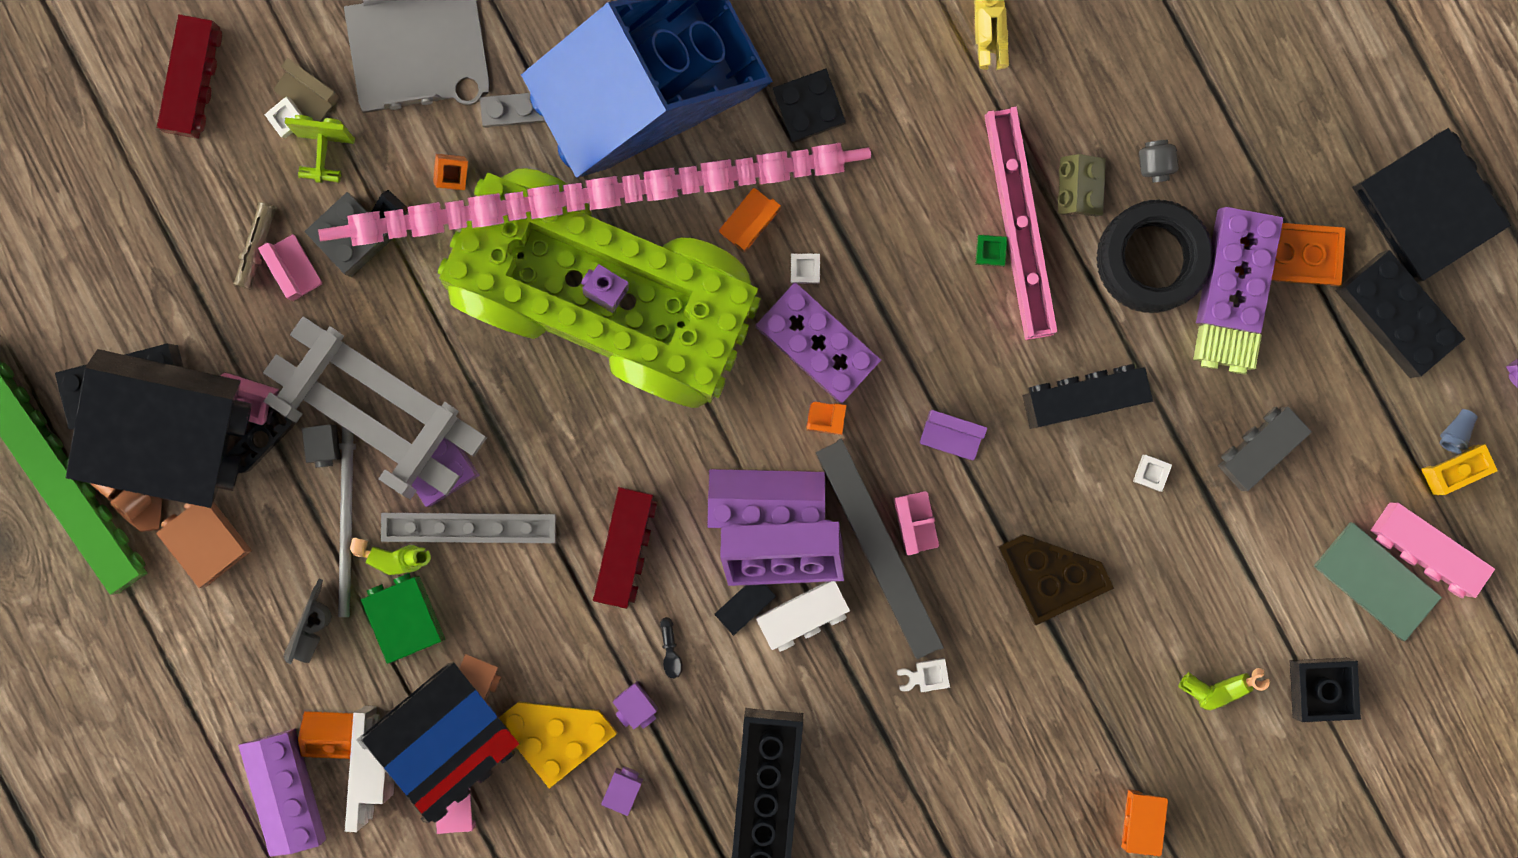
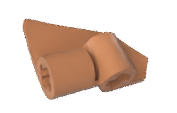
M91 484L111 501L110 504L115 511L139 532L159 530L163 498Z

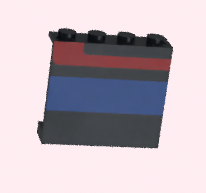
M454 662L447 663L356 740L363 749L369 750L423 816L420 819L426 823L431 821L435 823L441 820L448 813L446 808L454 801L459 803L471 793L469 788L477 781L482 783L493 774L492 768L498 762L503 764L515 754L513 749L519 745L518 741Z

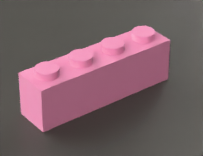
M1389 503L1370 530L1378 536L1376 538L1378 543L1388 549L1396 548L1402 552L1400 557L1414 566L1418 563L1425 568V575L1437 582L1440 580L1450 585L1448 590L1462 599L1464 596L1476 598L1495 570V568L1400 503Z

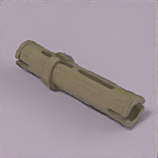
M258 202L244 251L240 253L238 258L241 261L233 281L234 285L251 290L257 267L262 264V259H260L261 253L258 248L266 242L277 207L264 202Z

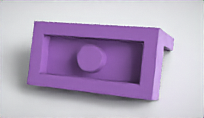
M930 410L920 444L965 459L974 460L981 439L985 437L987 427Z

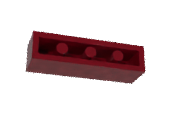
M178 14L156 127L164 133L199 139L200 132H203L205 129L206 116L204 115L205 105L211 99V87H209L211 76L215 75L217 68L215 53L216 48H219L222 42V31L220 26L214 21Z
M618 487L593 597L594 602L625 609L629 607V603L635 604L639 587L634 586L636 574H642L645 558L640 557L642 546L648 547L651 530L646 528L649 518L654 519L658 504L657 501H653L654 494Z

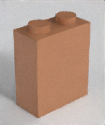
M214 502L211 508L186 503L184 505L186 510L178 516L173 514L161 523L163 528L156 534L197 587L203 588L209 586L252 552V550Z

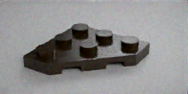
M1025 534L997 546L1035 626L1114 589L1102 562Z

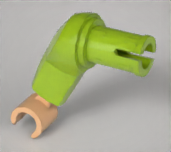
M353 538L350 546L354 556L366 557V564L387 575L415 572L421 566L427 565L431 559L430 552L428 550L424 551L426 548H419L415 545H407L393 552L374 546L371 551L366 550L368 541Z
M1257 668L1252 672V677L1248 673H1244L1208 686L1190 672H1187L1181 679L1178 688L1195 697L1199 701L1201 708L1214 710L1251 693L1253 688L1261 691L1267 689L1270 680L1258 681L1257 678L1264 676V670Z

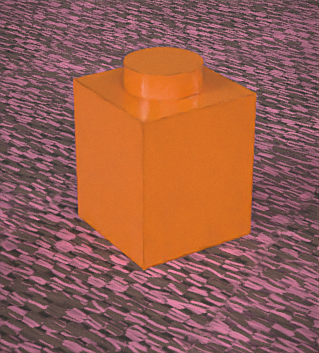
M436 154L433 178L435 187L465 190L468 161L465 156Z

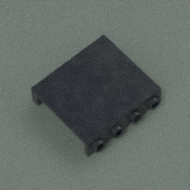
M1449 128L1435 134L1428 141L1352 187L1399 262L1417 283L1431 277L1511 226L1508 221L1507 211L1504 207L1497 204L1492 196L1493 190L1491 186L1481 179L1477 173L1475 161L1465 154L1461 148L1462 142L1459 136L1451 132Z

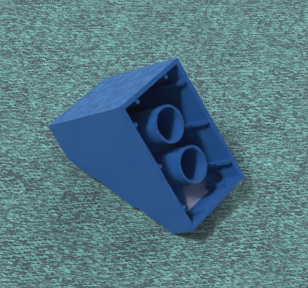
M616 0L607 2L521 74L531 93L530 100L533 108L539 115L544 117L558 143V153L561 160L571 168L576 178L609 169L751 98L773 82L729 0Z

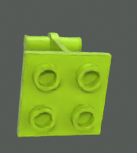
M295 115V118L285 117L284 123L297 137L317 140L316 168L300 166L298 177L315 179L316 183H323V181L340 183L341 171L327 170L324 166L328 141L355 143L354 136L342 124V121L325 118L324 122L313 121L312 117L306 115Z

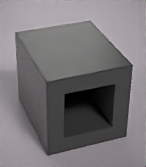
M330 424L302 428L306 463H315V468L333 466L332 460L341 459L337 425Z

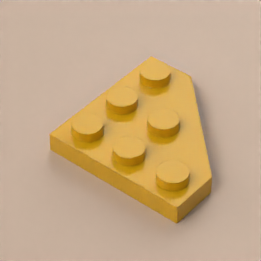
M519 701L499 717L518 741L519 745L516 748L549 789L618 733L603 713L595 709H579L568 706L542 705Z

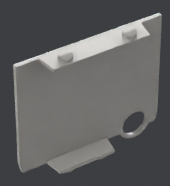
M363 0L362 4L344 6L358 101L362 112L388 108L390 110L401 109V106L419 103L429 105L433 101L455 98L457 102L463 105H471L479 101L483 93L489 92L490 82L477 0ZM466 78L476 81L479 88L477 96L469 101L460 99L456 93L457 84Z

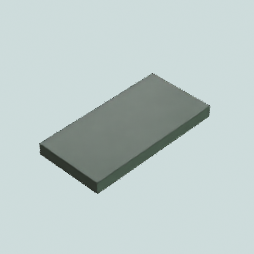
M1352 522L1346 526L1313 566L1401 641L1408 639L1442 598Z

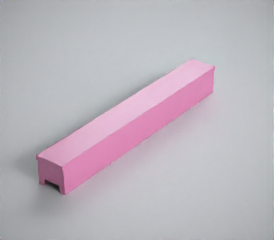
M1017 106L995 112L988 111L984 116L1025 340L1053 336L1057 332Z

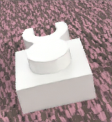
M945 658L916 662L917 671L912 672L906 668L896 671L898 676L908 675L910 679L908 684L899 686L900 691H910L917 684H919L921 692L950 688Z

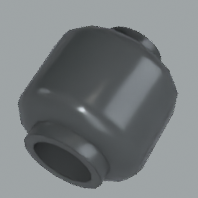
M1168 140L1146 142L1145 147L1139 151L1141 174L1143 177H1152V183L1170 181L1169 175L1175 174L1179 170L1177 148L1175 145L1169 144Z

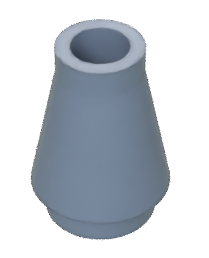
M1462 409L1452 423L1440 434L1442 438L1440 445L1456 454H1460L1463 450L1467 449L1478 416L1472 411Z

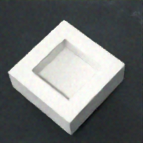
M285 97L264 115L280 137L286 139L293 132L284 123L285 117L295 118V115L303 114L291 98Z
M791 254V284L794 282L797 284L820 283V254Z
M1142 455L1133 482L1162 492L1172 464L1148 455Z

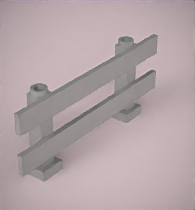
M303 316L290 336L310 348V350L298 367H295L277 354L274 356L263 373L282 385L283 388L277 396L270 392L263 402L295 423L303 414L297 410L303 400L398 463L392 473L385 469L379 480L409 500L417 491L411 487L417 476L448 496L460 476L431 456L442 440L446 438L474 457L487 437L457 418L456 415L459 411L448 403L444 402L442 406L437 405L343 343L341 340L344 335L329 326L327 331L323 330ZM329 362L425 424L412 444L319 383L317 379Z

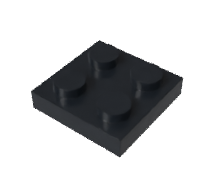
M827 68L772 88L792 143L846 124Z

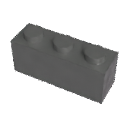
M1288 406L1271 409L1263 417L1265 422L1259 428L1256 426L1252 427L1243 435L1242 438L1245 440L1237 448L1232 446L1221 456L1223 461L1218 467L1241 491H1249L1312 433Z

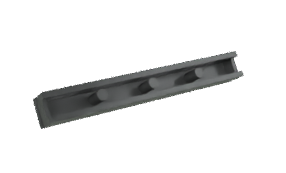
M842 438L836 440V443L815 452L916 659H920L938 649H943L944 647Z

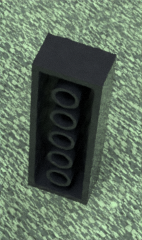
M745 708L732 858H791L804 713Z

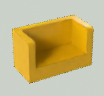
M1486 444L1472 445L1468 447V451L1438 465L1422 468L1432 494H1449L1497 472L1498 470Z

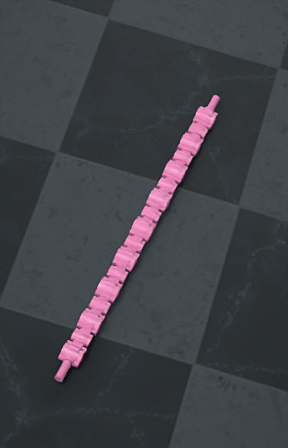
M841 143L811 147V155H809L808 149L791 151L790 158H787V151L756 155L757 163H753V157L734 160L735 166L731 165V159L700 163L701 171H697L696 166L678 168L679 174L676 175L674 168L643 172V180H640L639 174L622 176V183L617 182V176L585 180L586 188H582L581 183L563 185L564 191L559 192V185L527 189L528 197H523V191L504 194L505 200L502 201L500 200V194L497 193L467 198L468 206H464L463 200L445 203V209L440 208V202L407 207V215L403 214V209L384 212L385 218L381 219L379 211L348 215V225L318 229L320 242L351 237L352 246L384 242L383 234L388 233L389 239L406 237V230H411L412 237L443 233V225L448 224L449 230L466 228L467 221H471L472 228L504 223L503 216L505 215L508 216V221L527 218L526 212L531 213V219L562 215V207L566 206L567 212L585 210V203H589L590 210L621 206L620 198H624L625 203L643 201L642 195L646 194L647 201L678 197L677 189H681L682 195L700 192L699 186H703L704 193L735 188L734 181L738 182V186L756 184L755 178L759 177L760 184L790 180V172H793V178L811 175V169H814L815 176L845 172L844 163L870 159L871 151L869 147L843 151Z

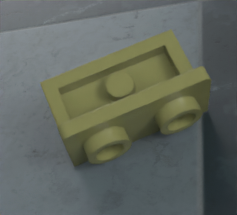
M1083 154L1061 157L1058 214L1074 213L1095 217L1103 216L1106 158Z

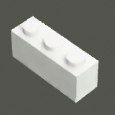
M831 581L825 582L757 616L756 620L771 650L778 648L779 652L793 646L795 644L793 640L797 637L804 635L805 639L821 631L819 626L830 622L832 626L847 618L845 613L850 610L836 582Z

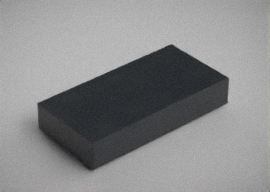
M766 584L745 585L714 615L734 636L767 606L776 595Z

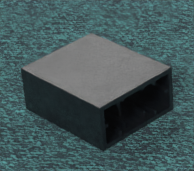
M97 349L84 370L66 479L211 508L218 489L233 491L238 476L241 457L229 455L226 452L230 435L245 437L250 418L252 403L237 400L241 380Z

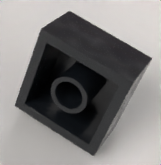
M1347 657L1289 660L1292 717L1300 722L1361 720L1357 660Z

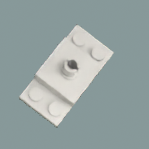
M364 706L353 713L345 832L357 833L368 823V819L373 818L374 804H383L394 794V781L369 750L363 749L356 741L380 720V714H376V706Z

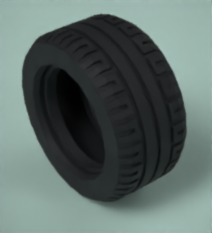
M1160 199L1137 203L1116 216L1106 227L1100 238L1096 260L1101 282L1103 281V286L1107 288L1108 293H1111L1117 302L1122 303L1123 306H1127L1131 310L1135 309V311L1144 313H1159L1181 306L1199 293L1210 276L1209 272L1212 271V257H1214V253L1212 252L1213 245H1211L1212 240L1209 238V231L1207 232L1206 226L1202 224V220H1199L1196 214L1194 215L1191 210L1181 206L1179 203L1175 204L1173 201L1167 200L1160 201ZM1155 226L1166 229L1176 237L1181 245L1184 259L1182 270L1174 283L1168 287L1153 288L1143 285L1132 276L1127 268L1125 260L1127 241L1138 228Z

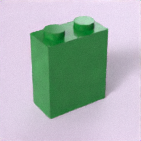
M410 573L393 579L394 586L384 589L383 584L367 590V597L360 599L387 664L445 640L420 576L411 578Z

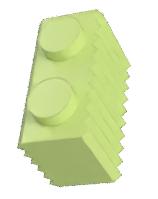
M1207 324L1201 325L1198 328L1193 360L1201 361V367L1218 369L1219 365L1230 366L1229 372L1247 374V370L1256 369L1262 335Z

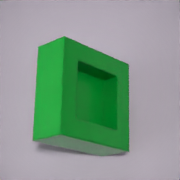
M978 235L975 265L1004 267L1007 237Z

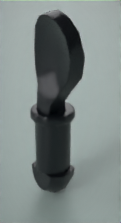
M665 617L660 622L664 644L662 648L666 649L663 666L666 675L669 678L675 679L682 673L683 664L681 658L674 651V647L677 646L673 633L674 624L670 618Z

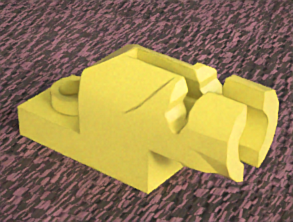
M974 0L976 44H978L979 68L988 70V66L991 65L990 53H994L996 55V69H1005L1009 66L1007 9L1004 0Z

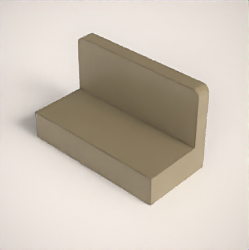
M287 57L281 65L286 72L274 87V91L283 98H291L298 109L307 116L312 117L314 121L322 122L340 97Z

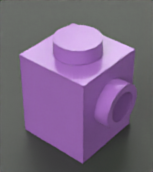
M600 264L597 265L594 271L589 269L581 282L584 285L583 295L614 313L629 290V282Z
M637 681L618 695L612 702L619 710L616 715L625 727L630 725L635 729L640 725L644 729L656 719L654 713L657 712L658 707Z

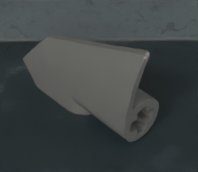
M320 578L311 592L283 657L288 664H291L293 659L310 663L320 641V637L313 632H318L331 622L332 615L330 609L316 601L322 589L323 580ZM315 612L319 614L317 618L321 619L316 624L312 622L314 618L310 617Z

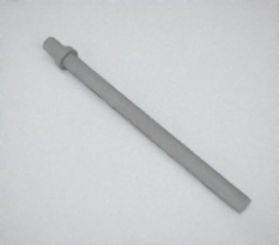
M343 426L342 443H339V449H342L338 617H350L353 450H356V444H353L354 434Z

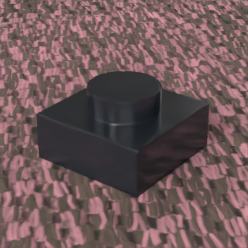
M387 190L380 195L371 212L379 211L381 219L385 218L384 212L403 209V214L406 215L408 208L390 190Z

